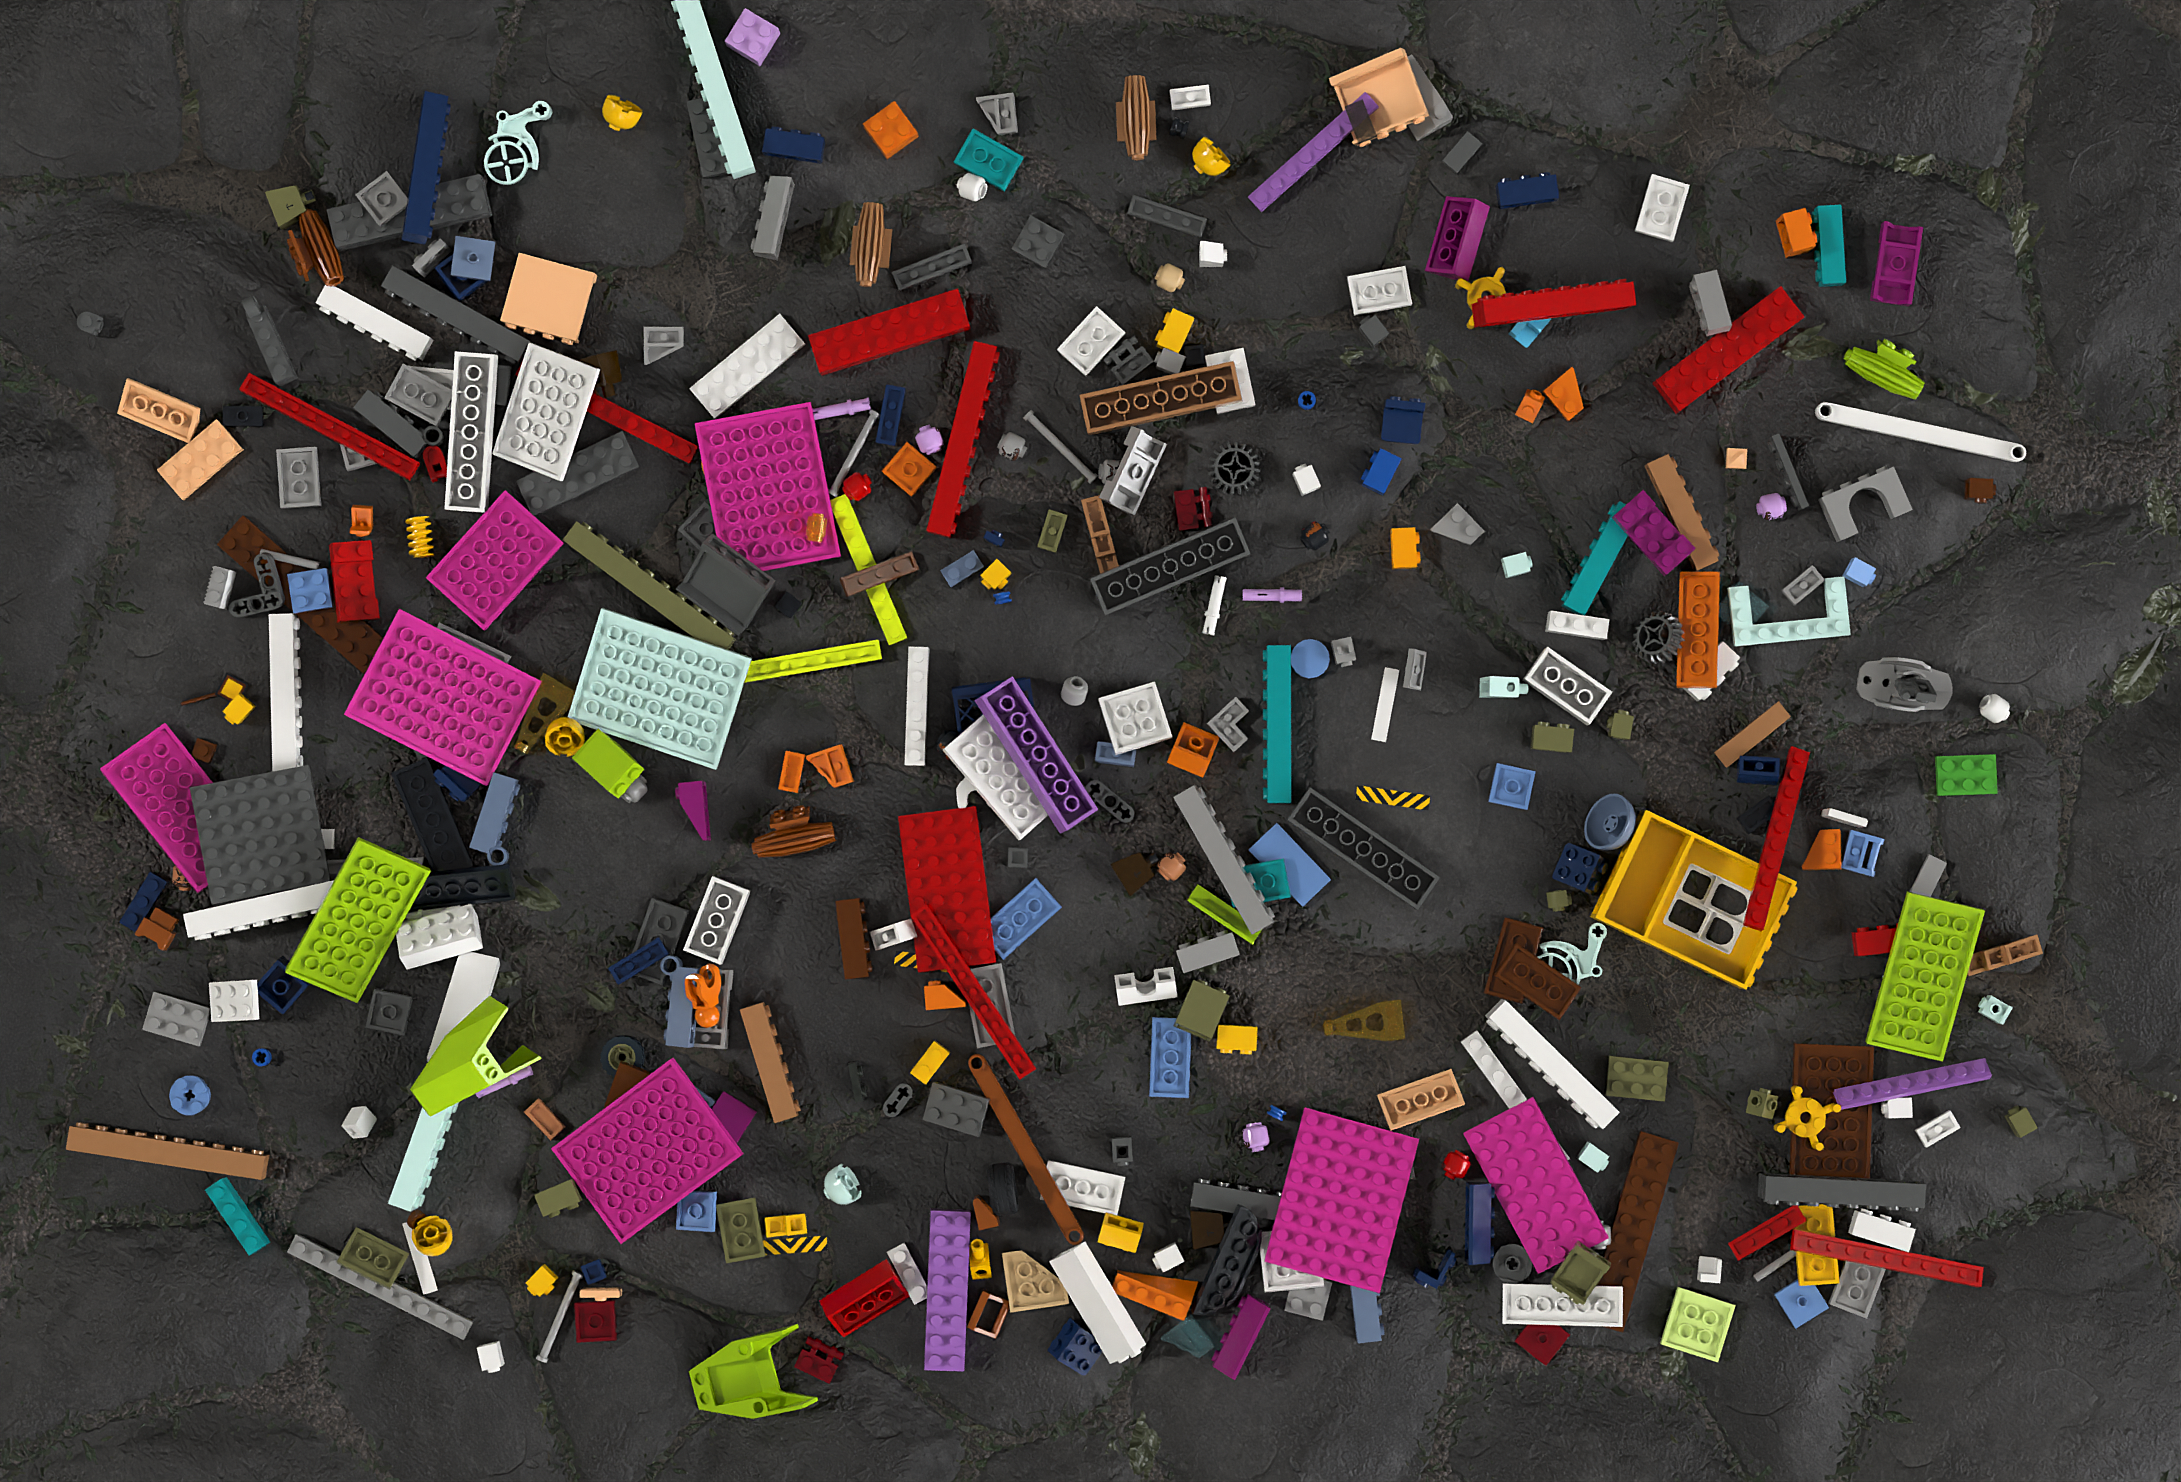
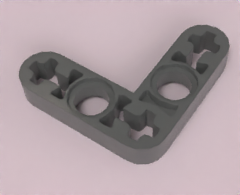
M263 552L254 559V566L262 593L231 602L229 611L234 617H244L277 609L285 603V595L274 558L270 553ZM267 559L268 563L261 564L260 560ZM268 569L271 570V571H268V572H266V573H263L264 570H268ZM267 575L274 579L272 586L267 585L265 582ZM273 597H278L279 599L277 602L267 603V600ZM254 599L261 601L262 606L260 609H256L253 606ZM247 604L248 608H245L241 611L236 610V606H243Z
M1093 780L1086 785L1085 790L1088 794L1092 790L1090 788L1092 784L1100 785V793L1095 792L1091 796L1095 798L1094 804L1098 802L1123 823L1130 822L1133 819L1134 810L1103 783ZM1107 796L1115 797L1116 804L1113 807L1105 805V798ZM1119 802L1123 803L1121 806L1123 810H1130L1129 815L1131 817L1129 819H1122V813L1118 810L1116 814L1113 812L1119 805Z

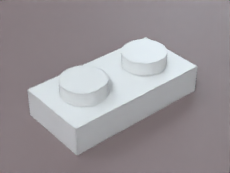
M1209 85L1170 89L1172 110L1211 106Z
M1948 1110L1915 1131L1924 1147L1927 1148L1958 1130L1960 1126L1952 1112Z

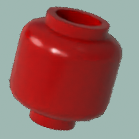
M855 472L843 481L844 487H842V490L850 500L859 501L871 492L870 484H872V481L866 473L862 475L860 472Z
M1455 1150V1152L1450 1151L1441 1165L1442 1169L1446 1171L1444 1175L1452 1180H1455L1456 1177L1459 1179L1464 1178L1471 1166V1162L1468 1160L1469 1157L1458 1150Z

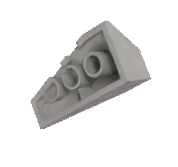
M1411 54L1408 56V60L1429 116L1425 117V121L1419 124H1408L1415 139L1419 141L1450 123L1453 116Z

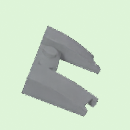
M719 969L721 988L718 995L719 1003L715 1005L720 1013L719 1021L713 1027H696L694 1047L728 1049L729 1029H727L733 970ZM707 970L709 979H711L712 973L711 971Z

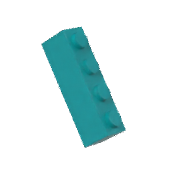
M1817 206L1811 216L1812 223H1815V233L1817 236V250L1814 251V261L1817 262L1818 270L1815 271V280L1819 282V287L1842 286L1846 283L1842 206Z
M227 1177L220 1179L205 1190L249 1256L270 1243V1240Z

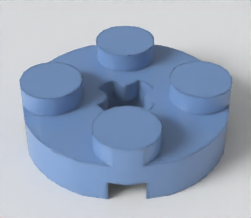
M189 1075L175 1081L170 1089L169 1098L173 1109L184 1115H194L208 1106L211 1092L202 1078ZM189 1090H192V1094H195V1098H191L189 1101L187 1100L185 1093H188Z

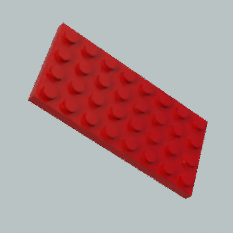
M972 806L898 816L910 914L928 904L968 966L996 963L977 807ZM912 919L917 937L914 938L918 973L945 969Z

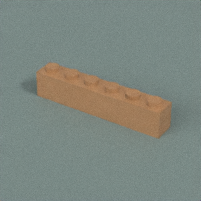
M1669 454L1646 464L1645 469L1671 524L1696 548L1687 556L1693 571L1696 572L1719 561L1717 558L1719 553L1717 548L1712 546L1709 541L1711 539L1707 528H1703L1701 524L1702 517L1698 510L1695 511L1692 505L1694 503L1692 495L1687 493L1684 488L1686 483L1683 476L1678 475L1675 469L1677 468L1675 459L1673 457L1670 458Z
M762 1002L740 1009L774 1123L798 1116V1111H801L798 1100H794L792 1092H795L792 1081H788L786 1075L789 1073L787 1063L782 1062L780 1056L783 1054L781 1044L776 1043L775 1036L777 1035L775 1025L771 1024L769 1017L772 1016L769 1005L765 1006V1003Z

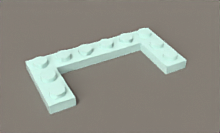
M1825 578L1823 582L1827 618L1755 625L1752 623L1749 586L1727 588L1733 646L1851 635L1845 578Z

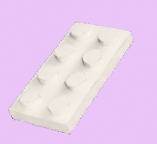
M1048 1160L1047 1168L1069 1206L1113 1215L1118 1214L1125 1176Z

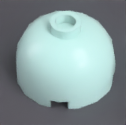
M840 1164L827 1173L824 1181V1193L833 1202L847 1205L861 1198V1190L858 1191L856 1187L860 1184L852 1170L848 1166L843 1168V1164Z

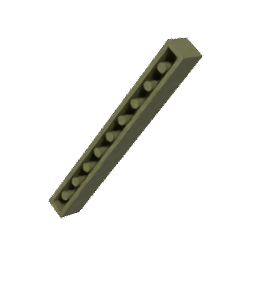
M576 521L564 537V542L693 638L728 650L736 640L732 637L734 635L732 631L726 627L722 630L717 626L718 621L709 615L706 618L701 614L703 610L694 603L692 606L685 602L687 598L681 593L677 592L674 594L669 590L671 588L670 585L663 580L659 583L654 579L656 575L647 568L644 571L638 567L640 563L630 556L627 559L622 555L624 551L616 545L613 548L607 544L608 539L599 533L596 536L591 532L592 527L584 521L582 524Z

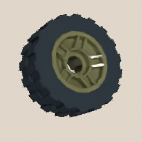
M620 1035L608 1040L600 1053L602 1068L613 1078L616 1075L619 1063L623 1061L619 1060L621 1053L626 1055V1060L623 1062L642 1068L645 1063L644 1048H642L641 1043L636 1038L628 1035Z

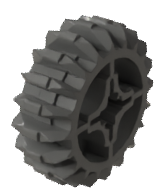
M1228 442L1226 450L1223 445L1219 447L1221 453L1214 450L1213 453L1217 458H1209L1214 464H1208V468L1214 471L1208 472V476L1215 475L1211 483L1219 482L1216 489H1219L1221 485L1224 486L1222 493H1226L1228 488L1230 489V495L1234 494V489H1237V493L1240 495L1242 487L1244 491L1248 492L1247 484L1251 487L1255 485L1251 479H1259L1254 473H1260L1261 469L1255 468V466L1260 465V461H1253L1257 454L1249 455L1252 452V448H1249L1247 452L1244 451L1246 444H1242L1240 449L1238 448V442H1235L1234 448H1231V444ZM1232 453L1230 463L1218 464L1223 456ZM1238 454L1248 460L1250 467L1239 463ZM1235 459V464L1237 467L1239 466L1240 470H1236L1233 478V473H1231V470L1229 471L1228 467H1232ZM1218 470L1229 474L1230 483L1225 482L1220 477ZM1250 473L1245 481L1236 484L1237 475Z
M1659 611L1658 613L1652 612L1651 616L1645 615V621L1639 620L1641 625L1640 627H1635L1638 631L1636 634H1633L1636 640L1632 643L1636 646L1634 650L1639 653L1640 658L1645 659L1649 663L1659 664V662L1666 663V659L1672 660V655H1678L1676 650L1682 648L1680 642L1685 640L1681 636L1685 632L1681 629L1683 625L1678 622L1677 617L1672 616L1668 612Z

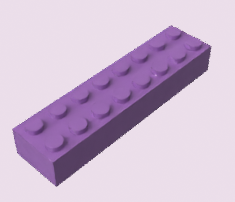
M1013 676L975 700L1059 833L1069 830L1098 810Z
M930 1208L924 1370L964 1371L970 1210Z

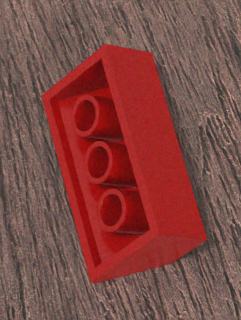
M886 1259L819 1300L826 1317L842 1337H845L910 1296L897 1272Z

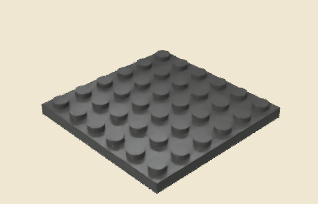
M309 765L190 787L211 904L331 881Z

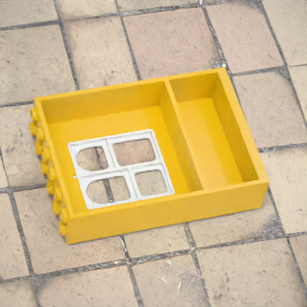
M1641 810L1637 817L1635 832L1632 838L1623 846L1590 917L1739 989L1747 990V987H1751L1755 980L1753 976L1755 970H1759L1764 961L1762 958L1764 951L1767 952L1772 944L1770 940L1772 934H1776L1781 923H1779L1781 915L1784 916L1789 908L1787 904L1789 898H1793L1797 891V882L1778 873L1764 930L1761 932L1743 925L1746 910L1740 915H1731L1712 906L1711 900L1718 885L1724 884L1744 894L1748 906L1759 863L1648 810ZM1691 870H1695L1711 879L1704 898L1701 900L1684 893L1682 890ZM1678 899L1706 912L1705 919L1697 933H1693L1669 921L1668 917ZM1715 917L1727 921L1733 928V938L1727 944H1716L1706 938L1707 931Z

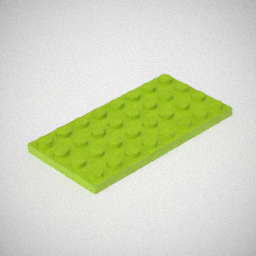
M358 837L288 963L285 973L358 1003L431 872L430 868Z
M1907 891L1865 1041L1867 1044L1943 1062L1985 913L1984 909Z

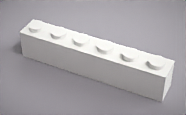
M325 285L316 301V304L321 306L319 310L328 315L332 312L338 315L337 320L345 324L348 321L355 324L354 329L365 333V331L372 334L371 338L380 343L382 340H385L389 343L388 347L397 352L400 349L407 352L405 356L414 361L417 358L423 361L434 341L429 336L335 286Z
M928 647L908 648L906 766H925Z

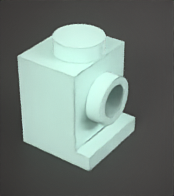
M1987 995V997H1983L1980 1001L1978 1012L1997 1024L2003 1025L2013 1007L2008 1006L1991 995ZM1994 1005L1998 1007L1996 1013L1992 1011Z

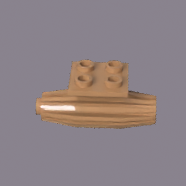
M1144 76L1125 77L1122 102H1116L1117 142L1125 141L1128 156L1132 157V160H1144V156L1148 155L1149 141L1156 140L1155 101L1149 100Z
M863 203L858 225L853 226L850 265L855 266L856 282H860L862 287H871L872 284L876 283L880 268L889 269L892 229H885L883 205L879 203Z

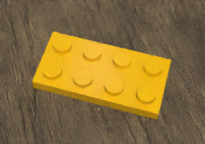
M1819 1204V1206H1799L1807 1221L1793 1230L1835 1237L1833 1207H1827V1205ZM1795 1251L1799 1286L1840 1283L1837 1259Z

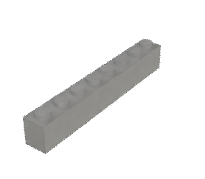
M1193 785L1173 798L1251 934H1255L1274 923L1273 918L1275 915L1270 907L1266 908L1263 902L1265 898L1262 892L1254 887L1255 880L1251 873H1246L1244 869L1245 862L1240 855L1237 856L1234 852L1236 847L1230 838H1226L1224 834L1226 831L1221 821L1217 822L1214 817L1216 814L1211 804L1208 805L1204 799L1206 797L1205 792L1201 787L1198 788L1197 785Z

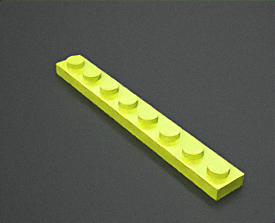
M844 494L830 500L833 514L857 570L860 571L876 565L849 498ZM885 583L867 589L866 592L889 646L907 639Z
M872 640L751 661L744 683L881 660L879 640Z

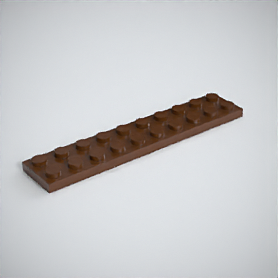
M244 515L217 544L258 581L254 559L260 554L261 549L288 555ZM267 559L260 560L261 564L268 563ZM274 560L285 595L284 604L293 611L287 574L307 570L299 565ZM270 569L264 570L263 573H266V572L271 571V570H270ZM267 575L265 582L267 585L272 586L274 579ZM333 593V608L296 613L298 617L365 674L383 640L381 635L364 620L337 623Z
M1642 1131L1639 1132L1611 1227V1243L1606 1246L1603 1258L1611 1262V1266L1596 1285L1623 1286V1327L1602 1326L1622 1333L1679 1144L1678 1142Z

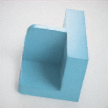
M1551 318L1518 322L1509 332V335L1527 348Z

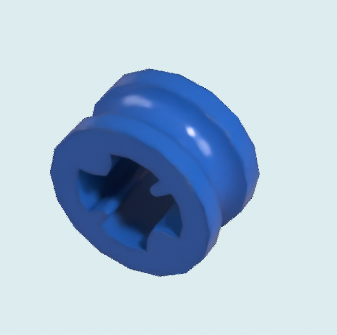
M1310 391L1302 392L1298 398V404L1304 410L1311 409L1316 402L1315 395ZM1308 395L1311 397L1310 401L1312 404L1309 405L1307 403L1306 406L1303 404L1304 400L1302 397L1305 396L1306 398Z
M1002 592L994 594L993 597L996 598L995 605L1012 602V599L1009 598L1011 593Z
M265 1048L257 1049L252 1055V1060L257 1066L268 1065L272 1059L271 1052ZM259 1052L266 1054L264 1063H262V1060L258 1061L257 1059L260 1056Z
M1270 1105L1271 1110L1267 1111V1114L1283 1121L1282 1116L1286 1115L1287 1112L1274 1105Z

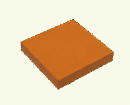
M906 442L882 472L912 497L937 467L911 444Z

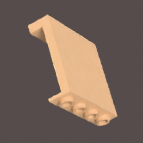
M1402 48L1329 78L1331 86L1336 90L1343 111L1364 92L1379 107L1351 132L1354 145L1364 147L1369 145L1372 139H1383L1389 136V132L1394 130L1396 132L1402 131L1407 128L1406 125L1414 123V125L1425 121V117L1429 116L1407 54Z
M519 253L500 321L505 324L504 327L516 330L518 327L524 329L523 332L535 335V332L543 334L542 337L549 340H554L555 337L562 339L561 342L568 345H573V342L579 344L578 336L593 283H596L597 275L593 272Z

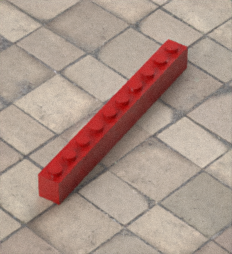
M977 341L973 343L926 530L927 533L950 538L951 534H955L957 523H954L955 516L960 515L962 504H959L960 496L964 497L967 485H964L965 477L969 478L971 466L968 465L970 458L974 459L976 447H973L974 440H978L981 428H978L979 421H983L986 409H983L984 401L988 402L991 390L987 389L989 382L993 383L995 371H992L993 365L998 363L1000 352H997V346Z

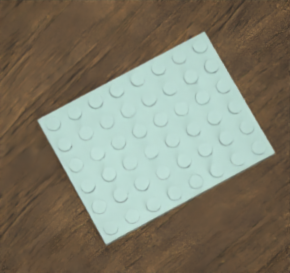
M601 608L568 717L575 719L581 725L596 730L599 728L605 733L716 770L752 658Z

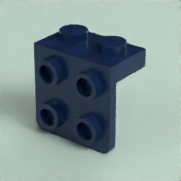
M1391 396L1390 399H1386L1384 402L1381 439L1387 442L1419 444L1426 403H1421V399L1410 398L1409 401H1401V397Z
M447 766L437 769L433 774L436 777L435 782L442 788L446 786L451 791L449 795L457 802L459 800L466 802L481 785V783Z
M1567 843L1552 877L1559 882L1594 896L1600 887L1602 875L1608 869L1609 860L1601 855Z
M1449 1249L1447 1250L1434 1276L1416 1267L1412 1273L1416 1277L1415 1281L1426 1288L1428 1285L1435 1289L1438 1286L1442 1287L1447 1278L1445 1275L1447 1269H1452L1456 1262V1258H1454L1455 1253Z
M1071 1318L1063 1325L1062 1330L1048 1348V1351L1058 1361L1083 1376L1089 1372L1103 1352L1094 1336Z

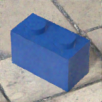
M1381 448L1379 452L1374 451L1369 461L1373 464L1370 470L1365 469L1361 477L1364 480L1362 486L1383 496L1402 458Z

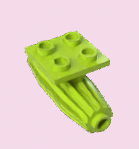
M1884 339L1883 342L1877 340V353L1857 347L1847 350L1843 358L1846 360L1845 365L1864 379L1892 393L1917 399L1925 382L1906 369L1911 364L1915 365L1917 362L1913 358L1912 352L1901 348V350L1896 349L1895 344L1887 339Z

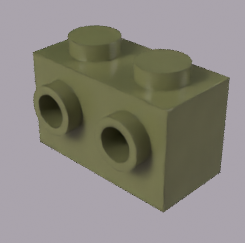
M1538 722V725L1532 726L1530 749L1572 753L1574 729L1569 728L1568 724H1557V727H1551L1548 722Z
M573 1178L534 1195L543 1217L549 1215V1218L561 1214L560 1210L567 1207L568 1210L578 1207V1202L582 1201Z

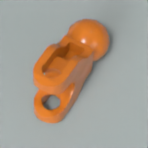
M706 964L699 970V974L693 973L685 978L686 996L692 1002L693 1009H696V1022L704 1028L715 1026L720 1017L719 1010L715 1005L719 1003L718 995L721 988V977L719 968L714 964ZM707 970L711 971L712 973L711 979H709ZM692 980L697 983V986L693 985Z

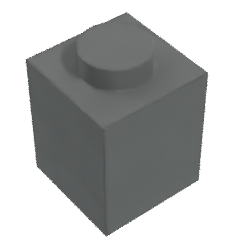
M1376 315L1372 318L1367 316L1360 322L1361 326L1358 330L1372 348L1389 335V332Z

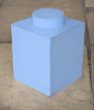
M1855 557L1850 560L1842 576L1861 587H1865L1868 584L1871 585L1874 581L1876 568Z

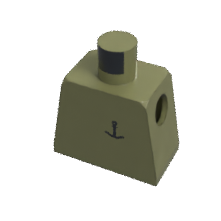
M296 185L265 192L278 227L282 230L298 222L299 215L307 211V204L316 201L312 190L302 193Z

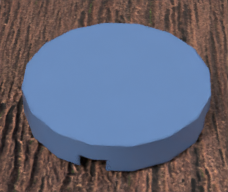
M1303 640L1291 652V666L1301 677L1315 678L1323 674L1328 668L1330 661L1329 652L1325 645L1317 640Z

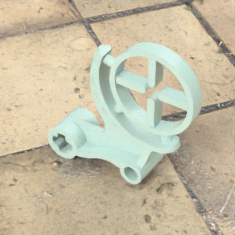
M537 101L533 104L532 108H527L511 116L503 110L497 113L496 117L499 121L497 134L488 137L489 141L493 140L494 145L488 149L484 158L485 170L492 180L502 185H511L519 182L525 176L528 167L538 170V148L525 126L528 122L549 119L552 115V108L544 101ZM541 106L547 109V111H544V115L538 112V110H541ZM503 115H506V118L504 120H501V117ZM514 137L519 139L517 144L510 141L499 142L497 138ZM523 143L531 153L532 163H528L527 155L521 148ZM505 145H512L520 150L523 158L509 160V164L524 162V168L522 173L512 180L510 168L505 166L507 181H500L491 174L489 168L500 167L504 163L488 164L489 156L495 148L501 146L503 159L507 160Z
M1593 923L1589 927L1588 948L1585 951L1562 941H1549L1539 944L1543 954L1539 955L1538 958L1549 956L1548 965L1551 967L1553 966V956L1560 958L1564 961L1569 973L1561 974L1569 977L1577 985H1579L1582 978L1589 976L1599 977L1602 974V968L1596 965V959L1601 943L1607 934V929L1602 923ZM1596 926H1600V929L1603 930V934H1600V937H1596V934L1592 933ZM1547 948H1557L1568 955L1563 958L1556 953H1548ZM1571 958L1576 965L1577 980L1572 979V970L1568 963ZM1598 967L1599 973L1593 974V968Z

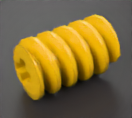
M429 516L412 517L405 521L406 524L411 525L406 528V531L412 532V534L407 536V539L413 540L408 543V547L414 548L409 551V555L415 556L413 558L434 556V553L428 552V550L434 548V546L427 544V542L433 540V538L427 537V534L432 532V530L426 529V526L431 525V522L425 521Z

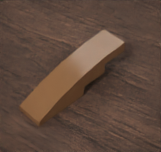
M1100 495L1083 499L1081 503L1099 571L1102 573L1119 565L1103 504L1099 498Z
M1778 701L1714 753L1727 768L1788 720L1791 715Z
M2038 935L1973 953L1967 977L2043 954Z

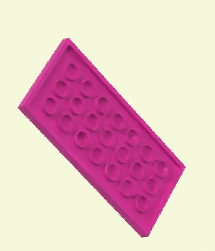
M164 723L101 767L100 771L198 894L208 887L190 787L213 782L168 725Z
M1534 1097L1463 1133L1489 1183H1491V1187H1495V1194L1538 1274L1563 1262L1577 1240L1591 1248L1609 1238Z

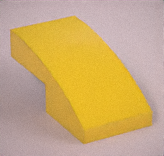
M805 1213L764 1217L767 1238L807 1233Z

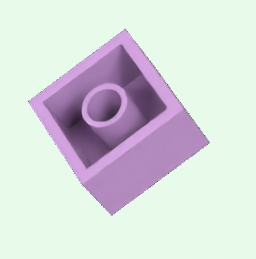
M745 8L727 36L725 43L730 49L761 66L779 37L780 31L776 26Z

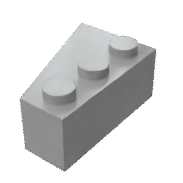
M1717 270L1694 275L1689 288L1695 302L1696 311L1700 317L1702 331H1705L1706 336L1730 331L1732 323Z

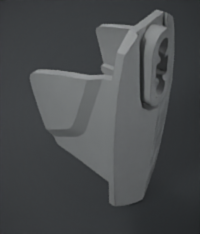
M1886 657L1881 660L1865 662L1859 668L1856 687L1858 694L1861 698L1873 702L1879 707L1910 712L1942 710L1948 704L1953 693L1949 674L1932 669L1931 666L1926 665L1923 661ZM1866 676L1868 679H1871V682L1865 684L1863 682L1864 677ZM1897 678L1929 680L1937 694L1936 701L1921 703L1913 696H1910L1908 700H1904L1899 696L1894 686L1895 680ZM1884 679L1888 681V685L1885 687L1882 684Z

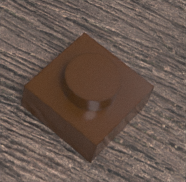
M197 738L191 756L211 763L217 745Z

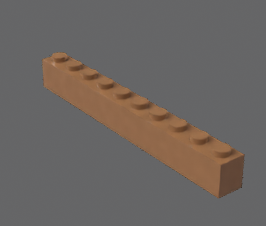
M77 1122L76 1125L69 1126L66 1150L259 1180L266 1178L269 1155L264 1154L263 1150L252 1149V1152L244 1151V1147L233 1146L232 1149L225 1148L224 1144L213 1143V1146L205 1145V1141L194 1140L193 1143L186 1142V1138L174 1137V1140L166 1139V1135L155 1134L154 1137L147 1136V1132L135 1131V1134L127 1133V1129L116 1128L115 1131L108 1130V1126L96 1125V1128L88 1127L89 1124Z

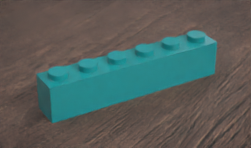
M1621 501L1616 505L1612 504L1607 513L1610 515L1607 522H1602L1598 530L1601 532L1598 539L1594 538L1589 546V549H1591L1589 556L1585 555L1579 565L1582 569L1579 574H1574L1570 582L1573 584L1570 591L1566 590L1561 598L1564 601L1562 607L1577 615L1585 616L1628 536L1612 519L1626 505Z

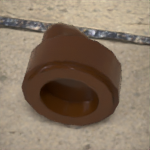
M416 1209L409 1215L407 1225L412 1230H415L418 1226L417 1223L427 1216L421 1210Z

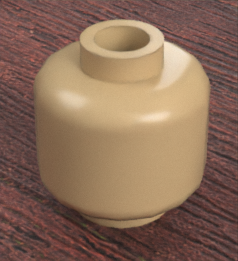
M1169 263L1164 266L1161 265L1155 276L1157 286L1171 293L1176 288L1181 289L1185 281L1182 278L1183 271Z

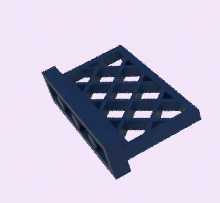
M1030 677L1016 678L1015 681L1022 691L1028 690L1029 698L1027 700L1034 709ZM1005 680L952 687L958 735L966 730L961 728V721L965 716L973 722L976 721L967 714L973 705L978 707L975 700L973 701L970 698L976 697L978 699ZM966 698L972 703L966 712L959 708L958 699Z

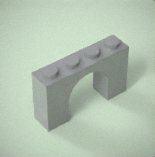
M1886 465L1877 469V474L1870 476L1868 473L1858 477L1859 482L1852 484L1849 481L1840 485L1841 489L1834 492L1833 489L1822 493L1823 497L1818 499L1836 542L1858 533L1849 511V503L1852 496L1859 490H1870L1879 495L1890 519L1913 510L1894 467L1888 469Z

